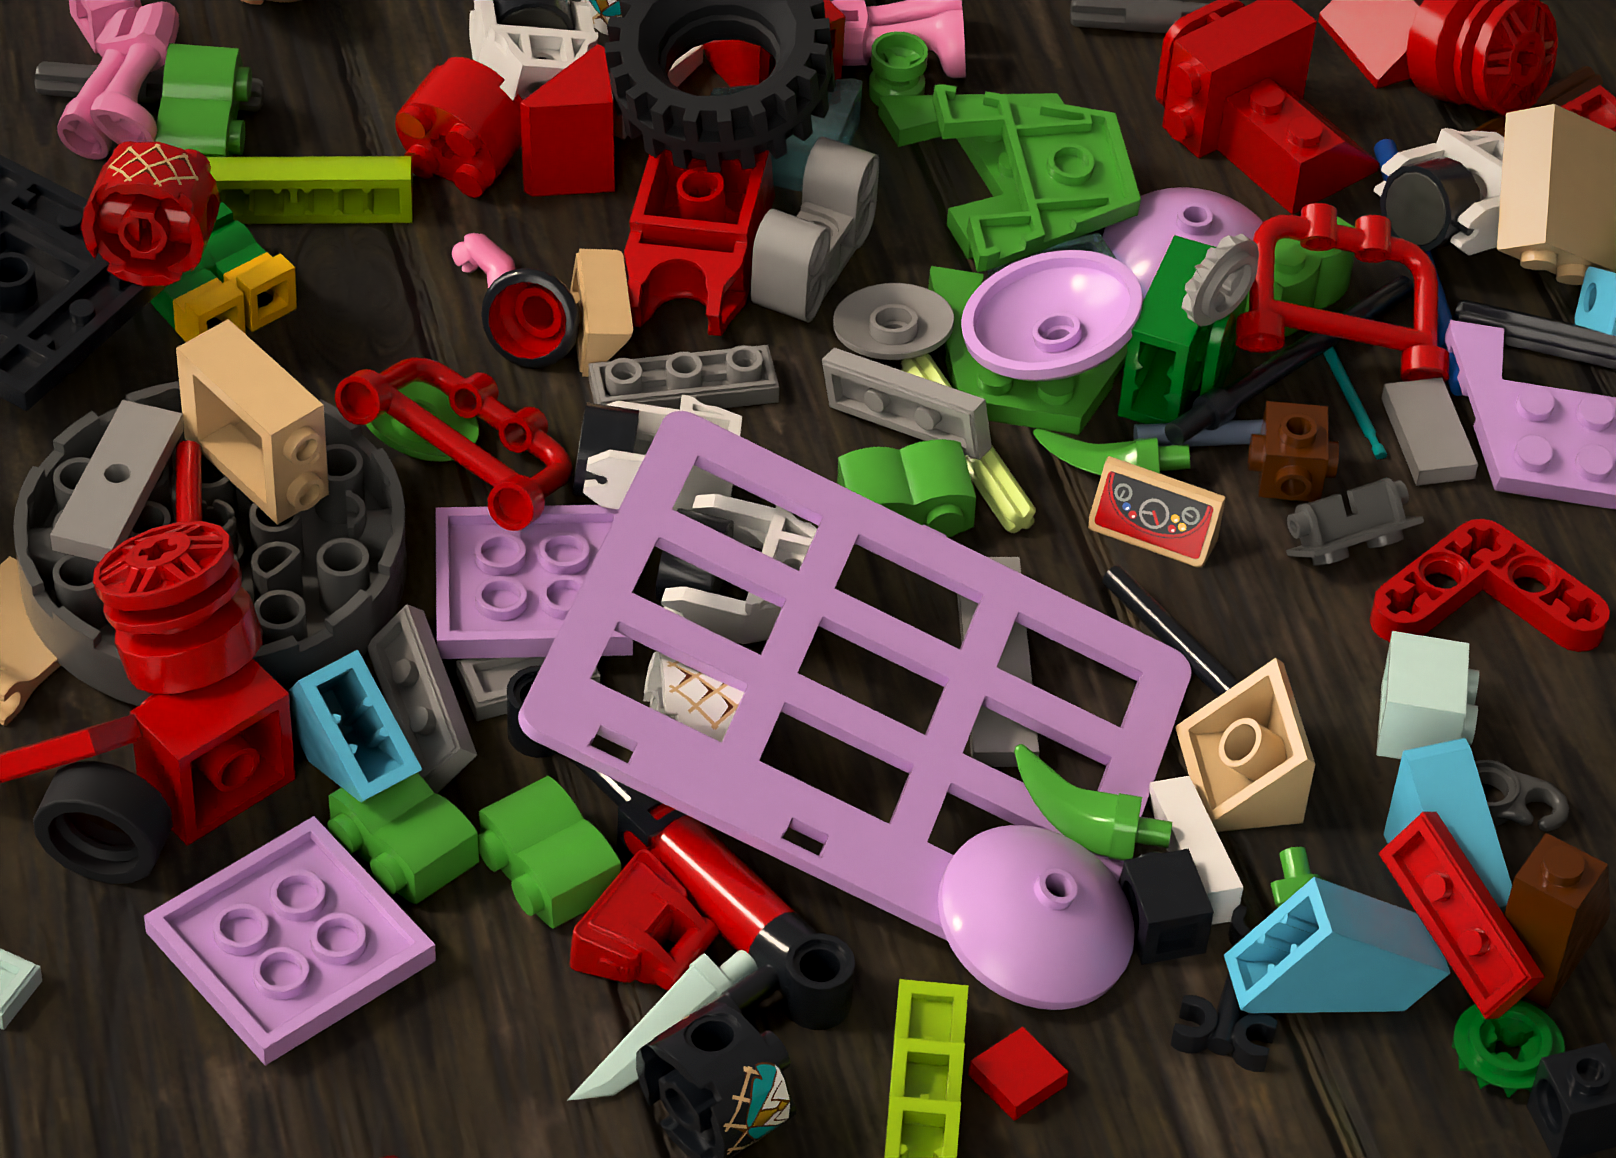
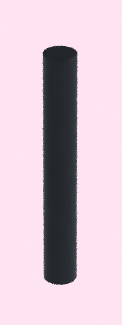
M1120 565L1111 567L1105 573L1102 583L1164 644L1181 652L1188 660L1191 671L1214 694L1219 697L1239 683L1212 654Z

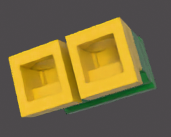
M221 202L216 223L200 263L193 271L191 268L189 271L184 272L179 281L165 287L150 302L185 342L206 332L207 321L214 317L222 322L229 319L246 334L245 325L253 332L297 309L295 266L281 253L272 257L256 242L251 232L243 223L233 220V212ZM262 292L270 294L273 298L272 302L258 308L257 295Z

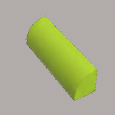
M412 156L207 157L211 165L210 174L216 180L221 202L233 212V220H238L243 224L412 223Z

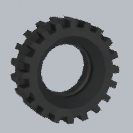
M619 0L622 17L610 16L607 24L609 42L604 43L617 116H623L625 132L631 139L643 134L645 152L656 158L667 149L672 152L673 164L676 167L687 169L693 158L705 160L707 172H721L722 161L735 159L740 160L742 170L756 167L754 155L769 150L773 157L778 159L788 154L786 139L794 135L802 141L807 140L813 134L811 115L825 118L829 110L828 92H835V73L829 18H825L823 0ZM715 40H742L761 46L773 55L776 61L775 68L770 76L759 85L725 96L692 95L678 89L668 78V72L678 58L693 47Z

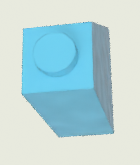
M358 650L298 680L288 691L292 732L306 758L312 765L359 802H363L423 770Z
M1466 738L1404 750L1383 834L1387 844L1422 812H1437L1503 914H1505L1512 883Z
M1313 877L1224 954L1240 1010L1248 1013L1405 1011L1450 974L1445 956L1417 913L1317 877Z

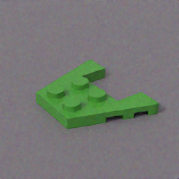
M935 85L932 101L942 139L1001 135L1003 137L1023 212L969 216L966 232L977 272L988 271L1138 215L1141 198L1116 113L1042 101L1041 108L1010 104L1005 94L986 91L984 99L956 95V86Z
M1057 93L1005 94L1010 104L1041 108L1042 101L1064 104ZM964 94L961 96L984 99L985 94ZM887 95L879 97L878 115L898 147L941 137L932 101L933 95ZM1001 135L956 138L993 196L948 208L947 227L967 259L973 258L966 232L969 216L1023 212Z
M931 266L928 289L942 296L949 303L954 314L953 332L944 343L946 349L945 361L952 388L985 399L988 421L1079 435L1113 388L1114 378L1126 361L1128 342L1104 363L1084 373L1052 381H1024L994 373L980 365L971 356L966 347L961 328V319L966 303L975 290L983 283L984 274Z

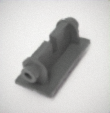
M1386 477L1347 491L1352 514L1346 515L1341 494L1298 505L1295 513L1288 515L1287 525L1291 535L1295 539L1300 538L1302 545L1288 549L1286 553L1287 556L1311 557L1313 565L1329 564L1348 558L1350 556L1348 547L1366 541L1368 548H1375L1399 542L1404 539L1402 529L1424 523L1423 516H1405L1403 505L1409 501L1407 487L1401 480L1393 482L1390 478Z

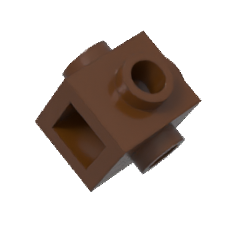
M1266 401L1261 433L1251 434L1248 451V471L1258 472V497L1310 502L1321 499L1325 478H1336L1339 460V441L1328 440V406Z

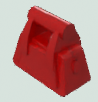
M641 849L633 856L574 927L569 965L571 969L578 972L624 983L637 980L644 984L659 985L661 988L669 991L689 969V965L707 950L718 936L719 929L713 921L700 915L687 899L686 889L652 852L647 849ZM667 940L676 943L669 953L662 947Z

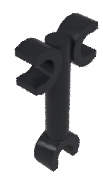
M1238 905L1231 917L1228 936L1232 946L1236 945L1252 931L1244 923L1247 907L1243 905ZM1228 971L1217 1010L1211 1002L1203 997L1184 995L1179 1018L1194 1022L1199 1026L1188 1027L1184 1024L1175 1023L1170 1046L1188 1054L1199 1053L1207 1048L1218 1055L1225 1056L1231 1054L1235 1062L1242 1068L1253 1072H1263L1266 1068L1270 1049L1252 1044L1249 1040L1255 1039L1273 1044L1278 1021L1269 1015L1261 1013L1244 1016L1245 1011L1240 1010Z

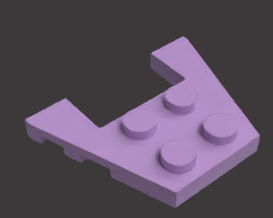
M1450 320L1445 334V343L1448 352H1454L1460 370L1457 379L1463 396L1469 397L1476 418L1473 427L1494 490L1616 510V397L1502 379L1504 328Z

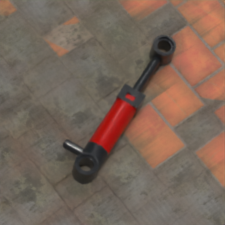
M530 666L519 670L510 678L507 685L508 740L515 750L523 755L534 758L550 757L558 754V752L530 739L522 731L518 720L519 711L541 666ZM570 759L618 806L617 850L628 861L641 849L651 851L686 889L687 899L700 915L713 921L718 927L719 933L737 951L744 950L754 959L758 969L722 992L721 995L730 997L742 1013L775 990H778L783 995L784 1010L789 1018L799 1026L811 1030L830 1029L839 1025L848 1016L852 1005L855 960L853 952L845 942L835 936L824 933L818 934L703 822Z

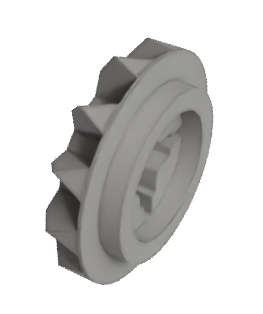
M1242 233L1235 237L1228 235L1221 239L1217 248L1211 247L1207 250L1205 259L1201 264L1195 265L1196 271L1193 277L1185 284L1187 294L1183 298L1182 309L1187 313V318L1199 326H1207L1228 316L1238 307L1252 287L1258 270L1259 249L1254 241Z

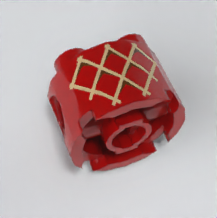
M125 141L118 144L112 156L103 165L84 208L81 231L85 246L94 259H96L99 253L104 260L110 263L107 268L108 272L121 280L141 286H167L179 281L184 272L189 271L191 268L193 271L202 259L216 223L221 203L216 180L210 174L211 165L207 157L197 150H183L161 142L136 143Z

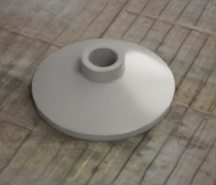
M885 283L862 288L844 298L834 312L833 326L838 339L852 351L871 358L901 360L925 355L943 345L953 332L954 314L949 303L934 291L912 284Z

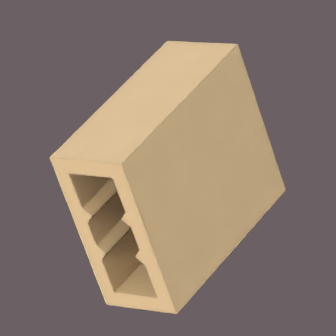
M1556 104L1506 113L1497 250L1519 259L1520 266L1523 268L1549 271L1556 274L1558 282L1569 285H1582L1585 272L1589 266L1616 271V132Z

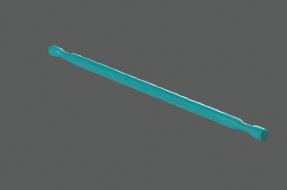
M1331 347L1323 352L1364 436L1369 439L1375 458L1377 460L1386 458L1387 452L1384 446L1379 443L1376 437V430L1334 347Z

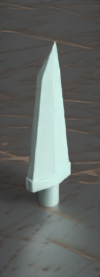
M739 950L718 967L706 954L700 955L567 1101L614 1096L637 1081L636 1052L642 1046L652 1041L654 1037L714 1000L722 992L756 971L758 967L754 959L746 951Z

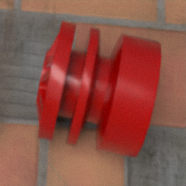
M1424 0L1416 12L1409 31L1406 53L1409 76L1417 90L1430 98L1458 105L1469 104L1478 110H1489L1502 116H1506L1508 112L1529 109L1537 102L1548 86L1556 64L1558 48L1556 20L1548 5L1540 0Z
M204 521L176 522L149 529L125 540L106 553L94 568L93 585L98 597L104 603L103 612L106 620L116 629L115 645L126 675L130 682L139 690L153 694H173L207 687L234 674L250 662L262 646L263 631L251 596L241 586L242 570L240 564L234 559V547L230 535L220 525Z

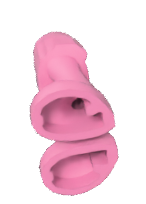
M865 0L831 1L846 16L842 66L867 65L871 57L872 44L876 38L885 33L897 31L914 34L922 39L928 50L935 52L939 57L942 68L948 77L966 78L962 0H905L879 6H866Z
M161 1L147 4L140 8L131 7L119 10L95 41V48L102 57V61L86 81L77 97L66 105L57 125L60 140L75 154L84 158L99 160L108 155L113 141L117 144L125 141L136 143L155 141L157 134L156 122L147 109L138 104V94L147 75L165 65L169 43L175 44L179 28V14L171 3Z

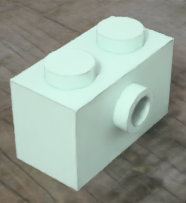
M1392 631L1381 685L1377 756L1401 759L1404 750L1466 738L1468 743L1472 745L1478 715V706L1475 705L1479 683V670L1468 669L1469 643Z

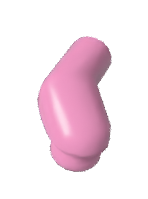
M466 234L464 241L458 242L452 249L453 260L457 266L462 265L463 272L472 273L478 267L487 275L488 288L503 273L516 269L513 258L485 234Z

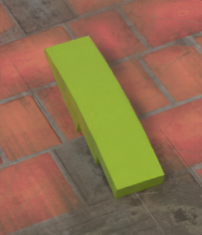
M899 979L884 1158H957L969 985Z

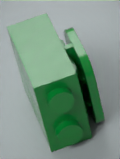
M1174 235L1145 296L1139 319L1131 329L1132 338L1128 341L1118 416L1144 424L1170 423L1185 413L1194 391H1197L1200 385V396L1213 387L1222 388L1238 349L1236 345V319L1240 314L1245 313L1248 293L1233 312L1207 326H1199L1187 318V313L1182 309L1183 298L1187 294L1185 284L1193 277L1196 271L1195 265L1201 264L1209 248L1217 247Z

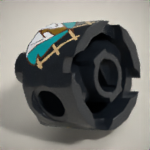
M720 995L654 1037L652 1041L642 1046L636 1052V1072L642 1092L649 1106L659 1100L662 1101L670 1116L659 1123L670 1139L690 1158H732L796 1115V1106L790 1096L786 1078L783 1074V1071L789 1068L791 1063L785 1046L771 1031L759 1034L743 1017L737 1004L727 995Z

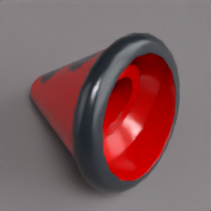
M533 268L514 269L503 273L495 279L486 291L481 311L483 329L494 349L506 360L527 368H544L566 357L573 348L579 334V310L569 289L555 276L543 270Z

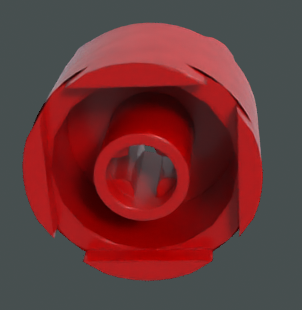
M464 57L448 58L443 65L439 66L438 63L396 115V131L403 147L407 151L404 156H412L413 173L424 179L431 178L433 174L454 182L455 186L463 194L473 198L480 197L522 146L520 102L523 99L517 94L512 101L500 88L505 79L496 71L480 62Z

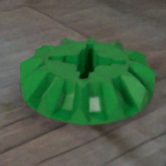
M1521 1000L1498 1019H1485L1476 1004L1472 1005L1458 1019L1451 1046L1458 1054L1459 1071H1470L1477 1078L1480 1089L1488 1084L1503 1088L1507 1098L1518 1089H1527L1531 1092L1542 1057L1565 1052L1564 1040L1555 1022L1539 1008ZM1497 1040H1501L1508 1048L1519 1046L1521 1049L1518 1059L1513 1060L1507 1052L1496 1054L1494 1049Z

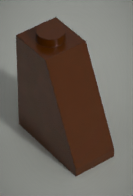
M1545 833L1514 877L1504 914L1545 976L1524 997L1546 1009L1549 1008L1607 923L1611 912L1608 864L1548 833Z

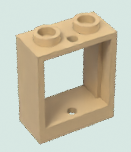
M229 319L176 348L184 421V438L186 440L197 442L201 446L202 455L277 525L300 511L312 508L320 499L329 495L324 405Z

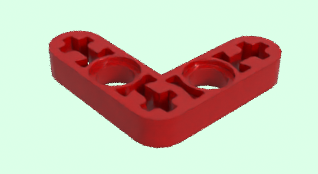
M1473 519L1460 525L1381 585L1375 592L1370 616L1372 630L1380 638L1390 642L1392 631L1424 636L1483 590L1557 645L1567 650L1583 652L1598 647L1603 641L1610 610L1607 602L1600 595L1502 525L1492 520ZM1472 549L1476 551V553L1472 555L1469 564L1467 561L1469 558L1470 550ZM1434 573L1446 574L1453 578L1457 585L1452 588H1438L1430 584L1425 577ZM1522 577L1534 578L1540 581L1546 589L1541 592H1528L1519 588L1514 580ZM1412 598H1414L1415 601L1410 614L1404 610L1411 606Z

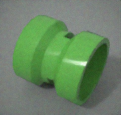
M894 31L881 35L872 44L871 67L873 71L869 77V97L878 107L879 97L887 95H924L925 77L923 73L927 68L928 47L918 36L907 32Z

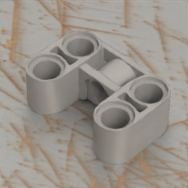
M824 136L819 137L812 147L806 162L803 177L802 205L799 214L793 216L776 209H770L765 214L758 228L752 258L751 301L754 304L807 323L813 320L824 297L837 281L838 276L856 249L863 245L872 227L876 211L879 157L877 154Z

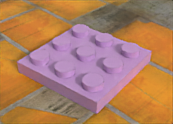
M600 505L544 506V510L537 520L524 529L510 531L500 527L493 520L488 507L436 508L437 648L441 659L546 657L619 509L605 508ZM613 631L602 656L633 655V639Z
M315 816L144 915L146 933L265 1066L436 961L435 944Z

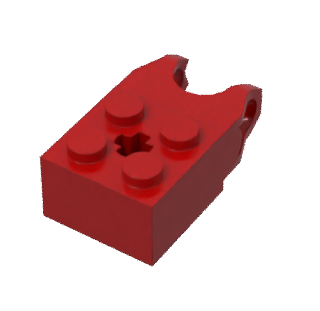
M667 149L656 158L649 154L629 221L630 234L624 250L633 327H641L663 303L676 298H689L697 300L706 306L705 315L708 318V335H723L729 323L746 304L751 286L755 237L765 214L772 209L775 198L772 159L769 150L754 155L756 164L754 168L742 170L739 159L722 161L721 172H707L706 161L693 158L687 169L676 167L673 164L672 152Z

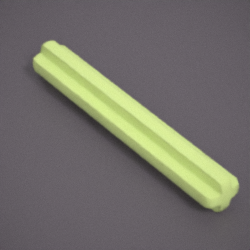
M928 353L914 358L902 359V371L952 388ZM992 446L980 460L964 455L972 482L1004 529L1014 534L1022 528L1029 529L1034 524L1033 516L1036 513V508Z

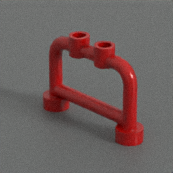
M1313 203L1302 207L1301 216L1277 215L1260 225L1254 233L1252 240L1258 246L1259 258L1257 274L1249 290V312L1240 314L1236 319V345L1239 348L1258 353L1279 350L1285 344V327L1402 351L1401 379L1404 382L1441 377L1444 383L1448 381L1450 354L1446 349L1438 347V278L1436 268L1429 255L1418 245L1403 238L1391 236V220L1380 215L1362 216L1355 221V228L1337 224V209L1334 206L1325 203ZM1280 239H1293L1300 241V245L1303 248L1311 251H1327L1335 248L1355 253V258L1362 262L1378 263L1391 260L1404 264L1414 278V329L1274 300L1276 243Z
M411 357L397 362L380 373L369 369L359 370L344 378L336 388V406L340 414L349 422L365 425L387 413L494 487L488 496V510L493 520L506 530L518 531L537 520L544 510V499L564 486L573 473L572 461L566 450L552 437L547 435L548 421L545 415L535 407H524L515 413L497 400L499 395L498 386L495 380L488 374L478 372L464 378L440 362L427 358ZM413 382H422L435 387L449 397L450 406L457 415L463 418L478 416L499 431L500 441L505 448L516 453L527 450L545 463L547 467L531 478L518 474L399 392V390Z

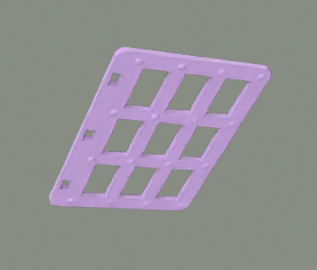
M675 411L669 413L663 419L523 702L518 720L522 731L533 741L947 941L939 918L938 891L943 873L954 855L927 842L947 792L1014 825L1035 826L1063 835L1042 814L1023 782L963 754L981 705L1105 765L1106 768L1097 791L1142 797L1139 815L1141 817L1150 794V782L1155 780L1191 678V667L1186 657L1178 650L961 545L935 529L918 524L691 412ZM693 465L818 525L799 571L673 510L672 508ZM854 543L978 603L960 649L835 589ZM654 546L782 608L761 655L632 593ZM1014 622L1137 681L1121 727L997 668ZM818 626L944 687L925 735L798 673ZM613 631L744 692L722 742L591 679ZM780 712L909 773L889 823L759 761ZM596 734L632 751L629 762L626 763L591 746ZM789 827L824 844L819 856L783 839L782 837L787 828ZM1093 853L1111 871L1116 880L1119 881L1124 861L1109 859L1107 856Z

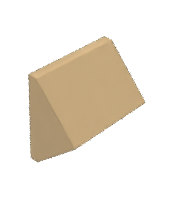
M1275 658L1175 726L1188 774L1216 832L1303 823L1315 761L1284 663Z

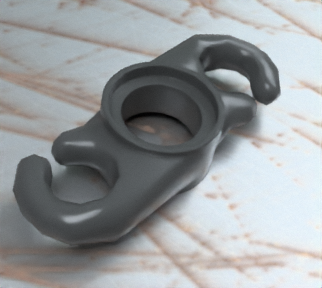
M1479 760L1475 762L1481 784L1496 787L1505 797L1498 802H1487L1494 826L1501 825L1508 820H1512L1521 826L1531 825L1534 821V816L1526 808V804L1530 802H1543L1553 809L1550 815L1538 820L1539 829L1545 833L1559 829L1568 820L1570 809L1567 798L1553 783L1513 771L1508 766L1497 761Z

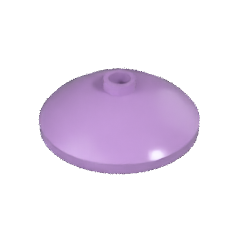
M1189 187L1161 189L1140 196L1141 202L1137 216L1105 227L1101 254L1119 260L1133 271L1138 278L1143 298L1145 299L1174 235L1217 247L1221 239L1228 235L1235 237L1242 233L1253 240L1254 233L1263 221L1238 201L1217 192Z
M1083 250L1046 252L1012 263L985 280L966 303L961 319L962 334L971 356L980 365L994 373L1024 381L1058 380L1091 370L1115 355L1132 338L1131 329L1139 319L1144 298L1141 285L1133 271L1113 257Z
M1008 825L996 827L977 834L962 845L952 857L943 873L938 891V911L945 937L952 951L964 967L978 981L1000 996L1038 1009L1064 1010L1076 1008L1104 995L1114 986L1125 971L1133 952L1135 940L1133 915L1127 897L1119 882L1103 862L1072 839L1035 826Z

